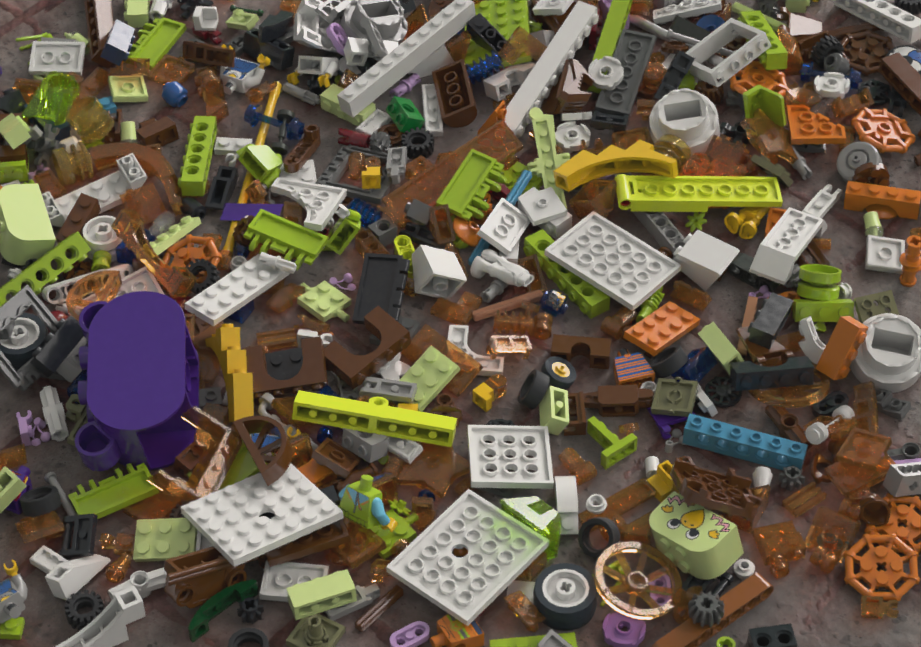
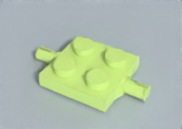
M325 280L313 288H310L304 282L300 284L299 289L305 293L297 298V304L323 323L334 317H339L344 322L349 320L350 315L345 313L344 309L351 305V299Z

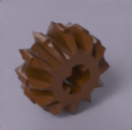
M698 81V84L695 85V91L705 95L714 105L720 104L724 97L723 84L716 87L705 81Z
M246 215L244 218H241L234 228V240L244 247H249L251 241L256 236L254 235L251 240L243 237L249 224L254 219L252 215Z

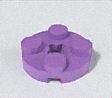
M617 609L615 613L611 615L609 613L603 621L602 631L605 637L604 640L608 645L614 647H638V644L645 637V621L643 622L640 615L634 610ZM623 626H627V630H628V631H625V632H624V631H621L619 628H623Z

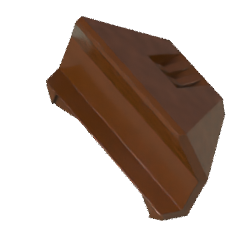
M569 58L565 61L563 72L559 76L557 84L551 88L548 98H545L542 102L540 109L543 114L579 113L588 102L591 93L586 91L595 81L578 60Z

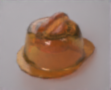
M659 62L648 63L644 70L642 83L650 90L656 91L667 71L665 65Z

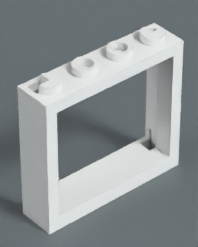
M730 18L685 53L695 58L689 69L690 74L713 86L719 87L772 45L764 31ZM738 35L749 39L746 44L713 69L702 65L704 61Z

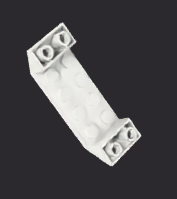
M131 153L116 160L119 171L54 200L49 191L43 193L42 197L51 225L63 226L81 193L98 199L101 208L99 214L135 198L145 183L147 175L134 154Z
M789 207L760 243L749 272L785 285L792 275L795 261L814 236H822L828 225L824 219Z

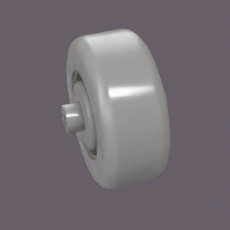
M854 142L842 149L838 155L836 165L841 178L847 183L852 181L856 168L868 162H873V165H879V163H882V159L873 145L867 142Z

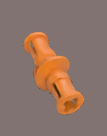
M917 235L907 238V249L899 258L900 263L903 265V272L899 280L905 287L914 286L917 281L915 276L917 272L921 271V237Z

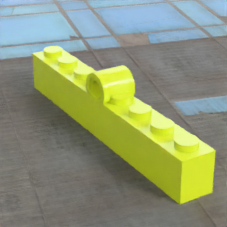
M300 390L294 400L292 415L294 420L452 447L457 418L388 406V400L383 397H372L369 399V402Z

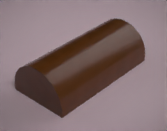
M463 58L432 71L442 120L446 125L454 128L465 127L471 124L477 116L469 74Z

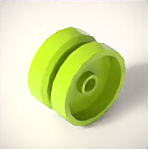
M801 265L799 278L803 281L798 283L797 294L813 300L838 299L840 287L836 283L841 281L842 271L839 268L828 265Z

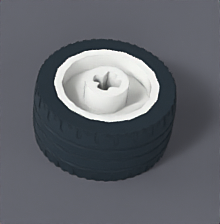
M23 313L15 320L11 339L0 340V350L11 362V366L15 371H18L33 357L32 353L38 346L43 347L46 343L43 340L49 334L48 329L39 317L31 313Z
M559 563L551 565L539 574L534 585L533 604L535 613L542 623L555 630L572 631L583 627L593 618L597 608L598 591L596 581L589 571L576 564Z

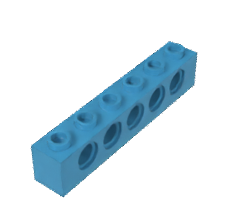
M690 413L684 428L682 441L686 445L780 470L790 466H795L799 470L802 469L808 446L804 443Z

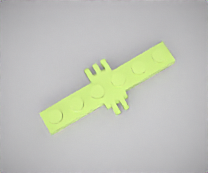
M550 116L533 119L532 124L539 158L527 164L528 171H531L532 175L542 177L544 189L552 187L567 209L564 190L555 185L553 171L569 160L570 153H556Z

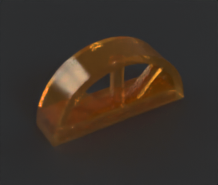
M99 271L77 281L70 289L66 299L69 316L71 315L79 322V316L75 313L76 306L86 307L93 303V301L82 300L84 296L91 292H94L96 295V301L109 302L114 299L122 286L120 271Z

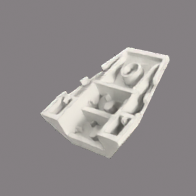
M301 0L294 16L293 40L307 47L338 53L326 32L327 27L331 24L315 12L316 8L323 4L321 0ZM339 18L333 23L339 24L341 19Z

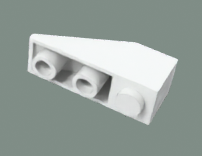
M94 554L93 556L59 563L45 576V579L55 597L67 600L71 598L73 593L76 594L84 585L89 583L111 560L110 558Z

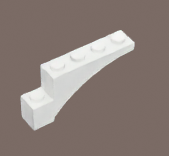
M135 586L114 594L113 600L92 622L55 647H114L129 640L126 625L146 616L143 600Z

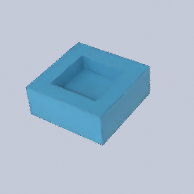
M111 96L94 101L101 117L105 116L107 111H110V114L117 110V106L112 101Z

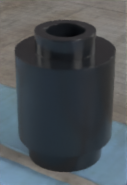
M185 197L180 202L181 212L186 216L199 217L200 220L205 217L206 207L194 198Z

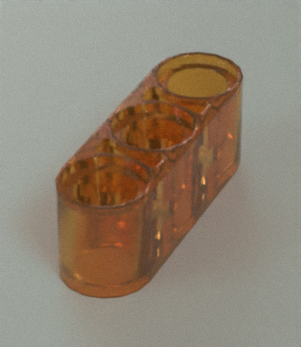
M360 228L355 235V248L363 258H365V253L390 254L369 229Z

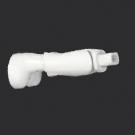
M491 249L483 250L482 258L476 256L470 269L471 275L475 278L481 279L485 273H489L491 277H496L507 284L517 287H527L534 280V276L529 274L528 270L507 261L504 257L498 256V253Z

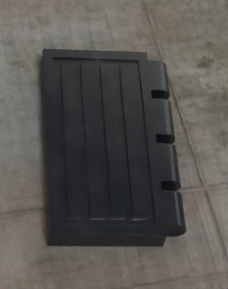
M365 253L352 318L353 324L365 325L364 316L377 306L381 307L399 322L401 311L399 308L402 306L404 296L402 291L405 290L407 275L405 274H408L410 260L404 259L403 255Z

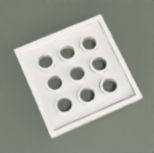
M467 426L470 482L472 488L553 489L554 480L548 426ZM487 469H493L494 472H489ZM527 470H534L535 472H534V473H531V472H528Z

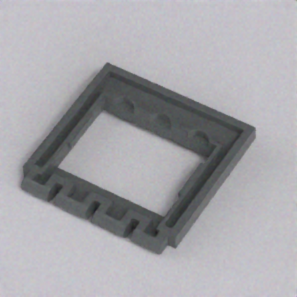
M350 144L342 146L315 184L347 189L346 197L381 205L394 186L392 185V178L387 175L386 167L382 171L380 189L366 190L338 182L355 158L387 164L388 153ZM407 157V160H406V167H407L408 164H409V158H408V157Z
M28 285L24 286L0 307V333L30 307L52 333L57 330L55 325L58 321ZM0 350V372L14 389L19 387L24 392L34 383L33 379L37 381L43 375L41 371L30 363L34 357L18 371H15L11 366V362Z

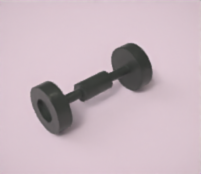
M280 109L277 112V119L283 123L279 129V142H273L270 146L275 154L278 153L281 156L288 153V146L282 143L286 135V123L293 122L295 118L294 112L287 109Z

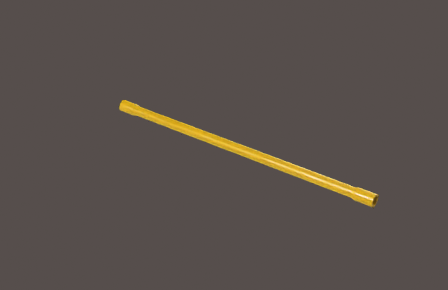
M273 82L271 85L255 145H264L276 102L282 89V84L279 82ZM248 170L237 203L247 204L254 180L253 175ZM240 221L231 222L227 239L221 252L222 260L220 263L223 265L230 264L236 241L233 237L234 228Z

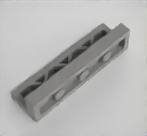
M327 0L318 6L315 12L329 24H332L342 17L346 6L353 0H344L343 2L340 0Z

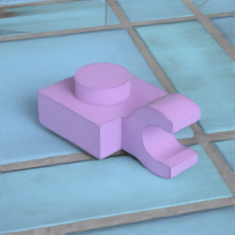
M27 410L28 415L26 417H21L20 412L16 413L23 447L31 445L30 437L34 436L32 425H29L33 419L30 410Z

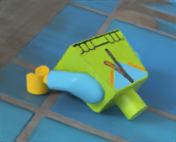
M362 475L360 481L348 484L339 492L338 496L341 500L339 508L343 511L345 518L366 529L381 524L382 529H389L390 532H393L398 526L397 521L392 517H388L385 513L382 502L383 494L372 487V476Z

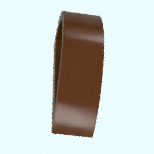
M249 416L234 421L233 423L267 486L273 484L288 469L293 455L291 442L283 426L275 419L266 416ZM260 433L254 444L250 434ZM268 433L280 437V439L261 448ZM280 447L276 456L265 455Z

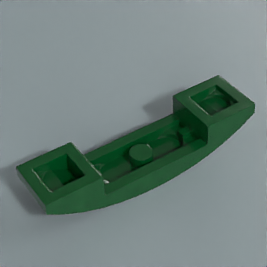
M253 579L236 583L221 590L207 600L199 608L189 624L190 641L193 643L209 631L208 622L236 601L239 603L240 601L243 602L247 597L254 598L257 596V581Z

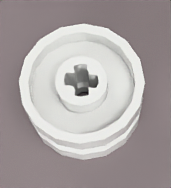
M107 215L97 216L90 219L84 225L83 237L91 248V251L87 253L90 259H93V254L99 250L109 252L112 256L111 262L124 255L127 249L123 224L119 219Z

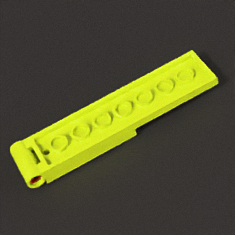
M619 174L614 178L618 206L622 210L630 209V211L707 212L708 207H782L783 203L777 177L677 176L673 179L666 176Z

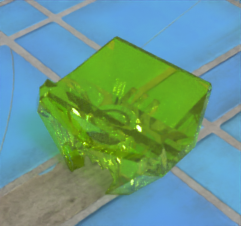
M56 71L49 72L34 91L21 117L54 121V125L64 124L73 101L80 95L81 91L75 77Z
M537 496L500 499L501 510L549 540V546L540 554L544 557V561L556 558L558 556L562 518L559 512Z

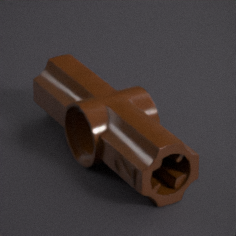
M774 400L765 407V413L779 429L781 438L807 444V451L812 447L813 444L807 440L804 430L798 424L797 416L790 414L780 401Z

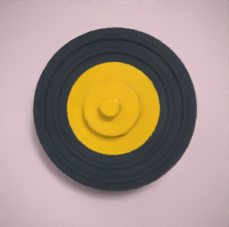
M553 356L548 358L542 365L541 372L550 377L549 384L551 386L567 389L576 379L574 367L563 358Z

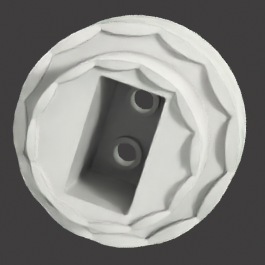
M688 88L672 90L654 105L650 113V138L654 148L659 153L677 161L699 159L708 154L718 142L720 125L717 109L705 95L700 94L698 91Z
M883 313L868 318L862 323L869 327L866 332L867 337L860 344L857 350L858 355L850 364L853 374L863 385L872 390L874 388L883 389L892 393L906 390L921 376V329L907 317L892 313Z

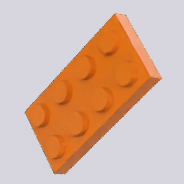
M669 301L626 330L623 338L649 354L656 356L699 326L700 318Z

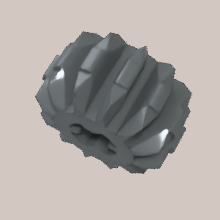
M701 590L699 595L694 594L692 600L688 603L689 618H693L694 624L701 623V627L708 624L711 628L713 623L719 625L721 618L724 616L723 601L720 600L719 595L712 596L711 591L708 594H704Z

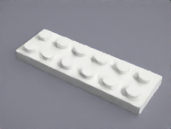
M257 254L187 301L185 309L210 325L215 326L290 275V273L279 269L274 270L272 267L259 264L260 254Z

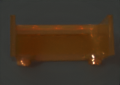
M193 406L183 413L181 418L197 428L194 434V441L204 451L188 481L182 478H173L160 469L147 479L149 483L173 498L187 501H195L218 491L242 446L241 436L237 432L198 407Z

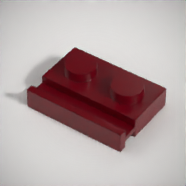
M597 9V15H599L598 22L592 26L589 34V50L596 49L597 37L600 38L601 27L599 26H602L603 16H600V9Z

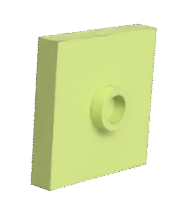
M143 75L108 76V84L113 102H148V93Z

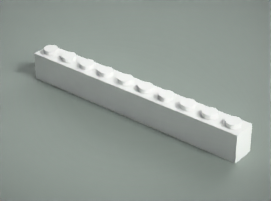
M454 0L341 91L337 95L340 109L349 116L355 117L464 28L467 22L476 16L474 2L472 0Z
M578 0L506 108L505 122L507 126L505 135L507 139L516 142L524 134L525 127L532 122L528 115L529 111L534 107L541 108L543 100L548 98L551 88L557 84L558 78L563 72L565 61L569 58H574L575 52L581 48L584 38L589 36L592 26L597 24L599 15H597L596 6Z

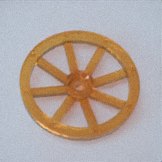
M781 358L766 360V363H762L766 367L783 364ZM812 362L814 374L821 380L814 382L813 385L769 388L773 390L766 391L755 389L748 390V392L755 399L771 406L783 408L805 407L815 404L827 396L830 391V377L815 369L817 364ZM820 388L815 393L805 392V390Z
M630 541L611 545L601 553L594 567V582L599 594L608 605L626 616L645 620L656 619L669 613L676 606L680 598L682 582L676 566L665 554L647 544ZM623 552L641 554L636 571L632 572ZM616 555L626 576L604 563L610 557ZM648 556L657 561L662 568L645 576L642 572ZM603 572L623 584L607 587ZM668 573L672 582V588L649 585L648 583ZM628 592L630 594L628 605L620 601L613 594ZM647 592L668 595L671 598L667 603L660 606ZM639 595L652 609L636 608V597Z

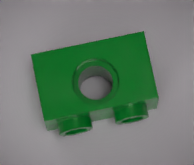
M393 96L386 108V112L400 132L407 130L410 132L411 128L416 130L418 127L420 130L425 123V119L413 102L407 98Z

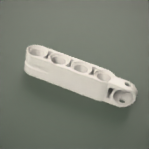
M130 264L100 269L48 285L43 289L42 297L45 301L52 304L65 302L97 292L130 275L134 270ZM109 273L110 280L104 283L103 276ZM88 279L92 280L90 288L85 287V282ZM73 284L74 291L68 294L67 287ZM55 290L56 297L50 300L49 293Z

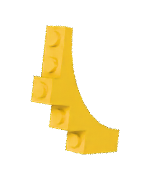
M638 140L626 150L610 145L598 155L582 150L553 171L555 185L568 192L593 179L618 173H653L673 179L678 176L677 160L654 151V145L642 140Z
M232 323L222 324V327L215 329L216 334H211V338H207L205 341L206 347H210L215 352L221 365L227 392L229 422H234L241 418L254 416L253 374L247 373L246 350H241L240 327H234Z

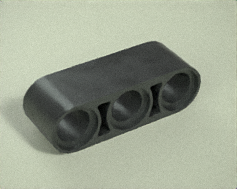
M677 15L669 29L673 30L672 32L700 41L711 33Z
M739 253L728 265L727 270L732 276L757 290L761 286L766 285L769 288L768 291L772 293L780 285V283L749 272L754 258L745 253Z

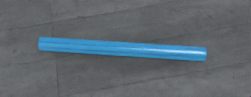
M524 170L505 199L513 206L531 180V171ZM483 238L480 239L468 259V265H472L476 256L482 258L483 250L488 249L490 246L489 242Z

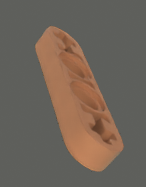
M748 296L742 328L749 327L751 321L754 322L758 297ZM739 337L737 351L741 356H747L748 351Z

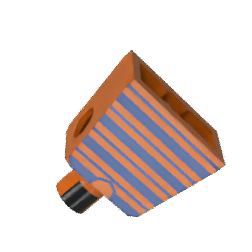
M628 349L618 351V357L614 358L613 366L616 385H638V389H640L644 382L655 381V372L641 353L630 354Z

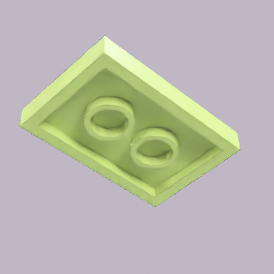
M430 346L399 381L417 383L418 389L413 403L409 404H418V411L423 412L461 369L433 346Z
M187 518L137 520L133 560L135 562L165 561L195 552L197 529Z

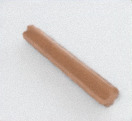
M538 289L472 311V318L477 322L543 300V293Z

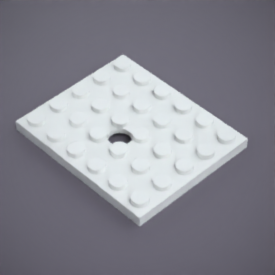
M291 463L285 473L269 486L265 483L261 473H258L181 506V513L234 567L343 519V511ZM266 512L275 514L271 519L266 516L259 517Z
M468 489L386 566V572L468 626L549 546V540ZM465 547L468 550V554L464 557H455L452 554L454 548L462 549Z

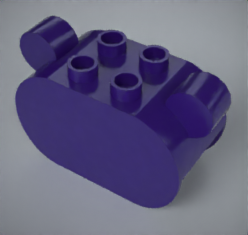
M151 291L131 292L118 296L109 302L96 301L84 307L79 316V324L88 343V346H81L79 348L80 367L82 371L87 370V380L78 382V397L81 405H87L88 423L83 425L75 436V446L82 462L93 471L108 470L117 462L124 466L131 463L135 470H137L136 466L142 463L147 466L148 470H157L173 465L175 457L199 437V357L193 346L182 308L172 298Z

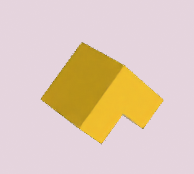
M668 460L657 465V474L646 479V488L660 503L673 491L679 493L670 475L673 465Z

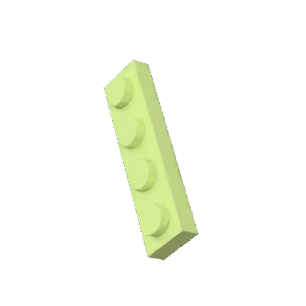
M185 216L180 219L181 222L168 228L169 231L158 235L155 241L144 245L145 248L139 252L141 259L158 256L202 224L200 218Z

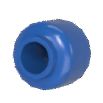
M167 82L163 86L162 98L170 106L181 107L187 102V89L179 82Z

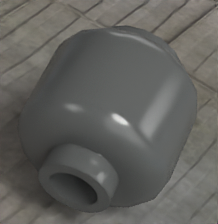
M832 53L825 58L823 67L826 72H837L845 76L848 73L850 64L841 54Z

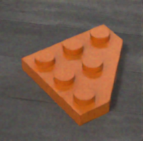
M786 105L791 144H846L844 126L839 123L837 125L831 123L830 118L819 112L817 114L811 112L810 108L806 105Z

